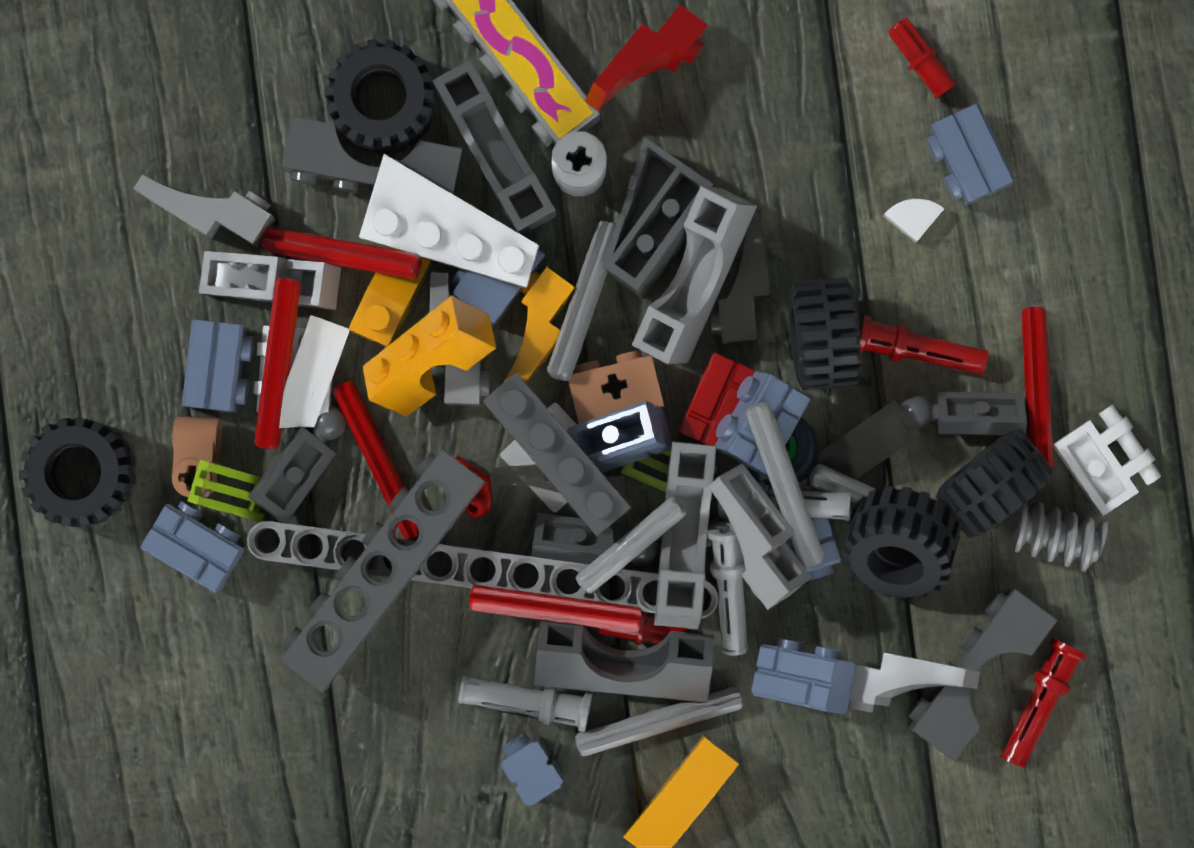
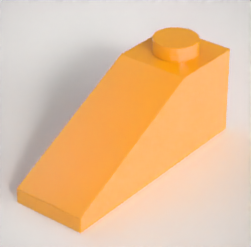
M420 257L422 267L418 277L414 279L376 272L348 329L352 333L385 348L394 342L400 334L433 260Z

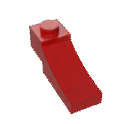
M681 4L657 34L642 23L595 80L584 102L599 112L614 95L637 79L666 68L675 73L684 61L691 65L705 46V43L700 39L708 24Z

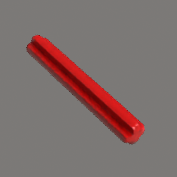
M267 227L260 238V245L263 246L265 252L409 279L417 278L422 267V260H420L417 253L275 227Z
M277 278L274 287L254 440L255 446L264 449H276L280 446L282 428H279L283 393L290 371L301 287L300 281L292 278Z
M1039 306L1026 307L1021 312L1027 435L1054 469L1046 310L1044 307Z
M346 381L333 389V394L389 506L405 485L353 381ZM405 520L398 524L404 539L411 540L419 536V528L413 521Z
M482 585L472 586L469 596V608L473 611L628 632H637L641 623L642 612L641 608L637 606Z

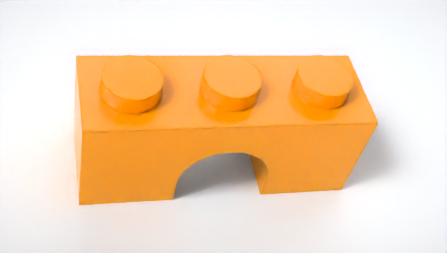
M450 296L363 365L369 401L408 417L436 395L431 368L439 365H452L467 371L496 349L489 314Z

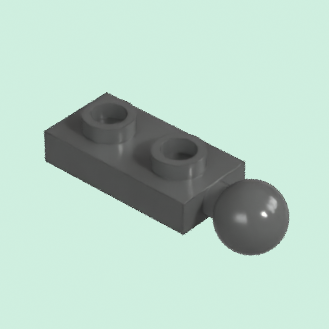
M937 392L936 404H931L923 396L912 395L907 397L899 408V417L902 423L910 429H922L931 421H937L938 434L1005 435L1010 431L1022 429L1026 434L1027 417L1023 393Z
M329 406L328 412L318 416L312 433L303 427H298L248 497L278 521L287 523L336 453L327 447L325 443L327 440L337 439L344 433L346 418L343 412L337 407Z
M537 513L531 557L591 564L622 538L623 524L613 523L597 537L581 518ZM657 540L630 562L636 566H647L653 563L659 553Z

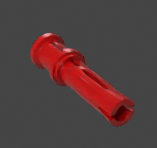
M863 315L860 321L861 353L867 350L888 355L890 361L894 362L902 361L905 357L976 374L980 377L984 374L989 354L987 349H978L912 333L910 328L906 327V324L899 323L897 326L872 321L868 315Z
M1054 638L1050 641L1052 649L1042 669L1036 670L1033 675L1035 677L1033 681L1037 684L1023 713L1019 717L1018 723L1003 753L1000 755L1001 758L1023 769L1026 768V763L1060 695L1065 696L1066 693H1069L1071 687L1068 683L1079 661H1085L1087 654Z

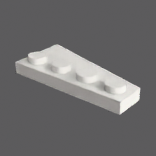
M384 154L359 235L360 239L396 250L417 253L419 257L527 288L539 249L538 244Z

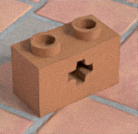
M641 350L617 355V364L600 367L599 360L576 365L574 368L575 374H572L568 382L578 424L644 401L663 408L664 404L652 356L642 357ZM611 376H616V380L619 383L626 382L627 388L621 390V398L613 399L611 393L603 394L602 387L608 385V378Z

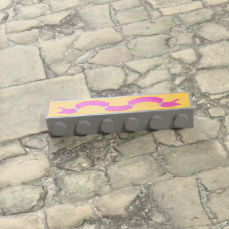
M432 0L441 12L447 8L458 20L453 24L454 29L468 46L472 42L476 43L484 54L479 58L481 64L493 79L501 76L510 89L505 92L506 96L520 113L527 109L536 121L531 127L546 147L552 143L555 145L558 140L568 133L574 131L585 132L600 121V113L584 102L586 95L512 0Z

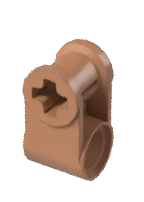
M177 416L175 418L172 439L174 452L172 484L182 496L189 497L192 486L186 484V477L194 475L200 459L215 464L219 463L222 446V421L220 418ZM208 471L206 479L218 483V474ZM203 488L201 496L208 498L214 491Z

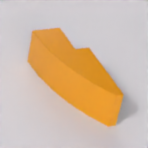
M703 735L623 837L636 848H672L723 786L739 763Z

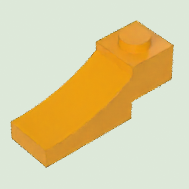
M546 267L541 275L534 271L530 276L527 288L522 287L520 290L525 295L521 301L522 306L528 309L527 323L520 351L506 380L517 373L528 384L555 348L560 330L551 323L571 298L575 287L548 267Z

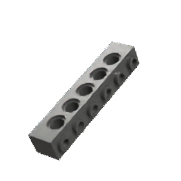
M443 449L437 456L430 452L415 471L420 476L417 483L411 490L403 487L388 506L394 512L387 522L382 525L377 521L361 541L367 548L357 561L351 556L346 560L335 575V578L340 581L330 596L324 591L319 595L308 610V613L313 618L302 631L296 626L281 645V648L286 653L280 661L321 693L329 688L486 483ZM433 485L440 486L446 493V502L437 511L428 510L422 502L423 492L426 488ZM405 520L413 521L419 528L418 540L410 546L400 544L395 536L398 524ZM377 555L386 556L392 564L391 575L384 581L374 579L369 573V563ZM350 590L360 592L365 599V608L357 616L349 615L342 607V598ZM323 625L331 626L338 634V643L330 651L321 649L315 641L316 631Z

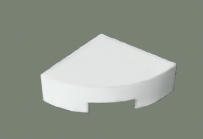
M909 199L892 206L883 217L916 243L944 208L929 200Z

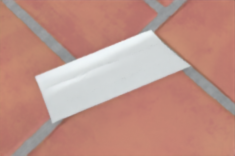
M310 315L284 386L279 428L315 427L350 331L348 328Z

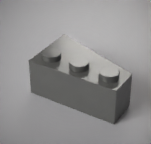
M643 137L640 146L641 152L634 174L631 175L627 187V196L621 214L618 215L602 265L611 278L643 300L687 241V234L683 226L700 186L715 187L713 183L646 137Z

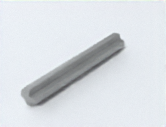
M600 221L596 226L547 368L550 376L557 380L568 381L572 377L607 275L602 265L616 225L615 223Z
M768 402L754 404L748 407L746 416L782 516L796 533L791 537L796 555L804 567L815 566L822 562L824 554L773 411Z
M733 686L710 693L708 695V702L686 700L578 733L575 736V741L580 755L588 756L740 710L743 707V702L738 688Z

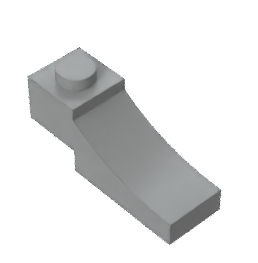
M143 174L133 188L148 200L210 239H213L222 225L258 248L260 238L265 229L271 227L275 221V218L267 212L270 204L248 191L245 198L235 191L230 198L200 197L166 187Z
M204 251L199 294L272 303L275 281L277 278L285 277L299 280L301 283L298 307L336 310L341 267L324 262L288 260L273 256Z
M431 272L430 312L451 296L450 276L448 273ZM481 361L467 371L452 365H445L444 403L455 406H481V396H489L490 371H482Z
M743 463L719 476L708 486L727 514L738 538L746 571L741 575L767 610L789 597L812 578L786 544V541L796 534Z
M884 653L881 669L855 664L853 684L849 688L851 695L848 708L873 712L874 705L890 706L892 697L926 687L960 686L977 689L980 671Z

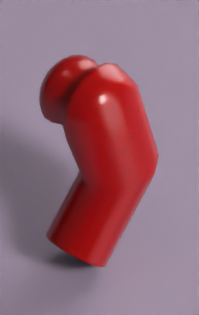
M457 455L455 458L457 461L486 482L465 509V512L470 517L480 518L490 511L493 504L491 480L487 474Z

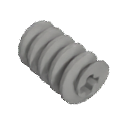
M574 131L564 135L556 142L552 151V172L556 184L563 192L572 196L584 197L594 193L602 185L606 177L607 154L603 144L596 136L587 132ZM578 158L586 159V165L582 166L580 172L574 171L573 164L577 163Z
M1026 502L1016 511L1013 521L1011 538L1013 539L1014 552L1019 553L1024 544L1029 543L1031 557L1035 558L1042 547L1047 548L1048 562H1053L1058 553L1061 552L1064 556L1065 567H1069L1075 557L1080 558L1081 571L1086 572L1091 563L1096 562L1102 553L1108 532V522L1102 521L1095 529L1094 519L1086 516L1078 525V517L1075 512H1068L1061 521V511L1059 508L1052 507L1045 515L1043 503L1035 502L1028 511Z

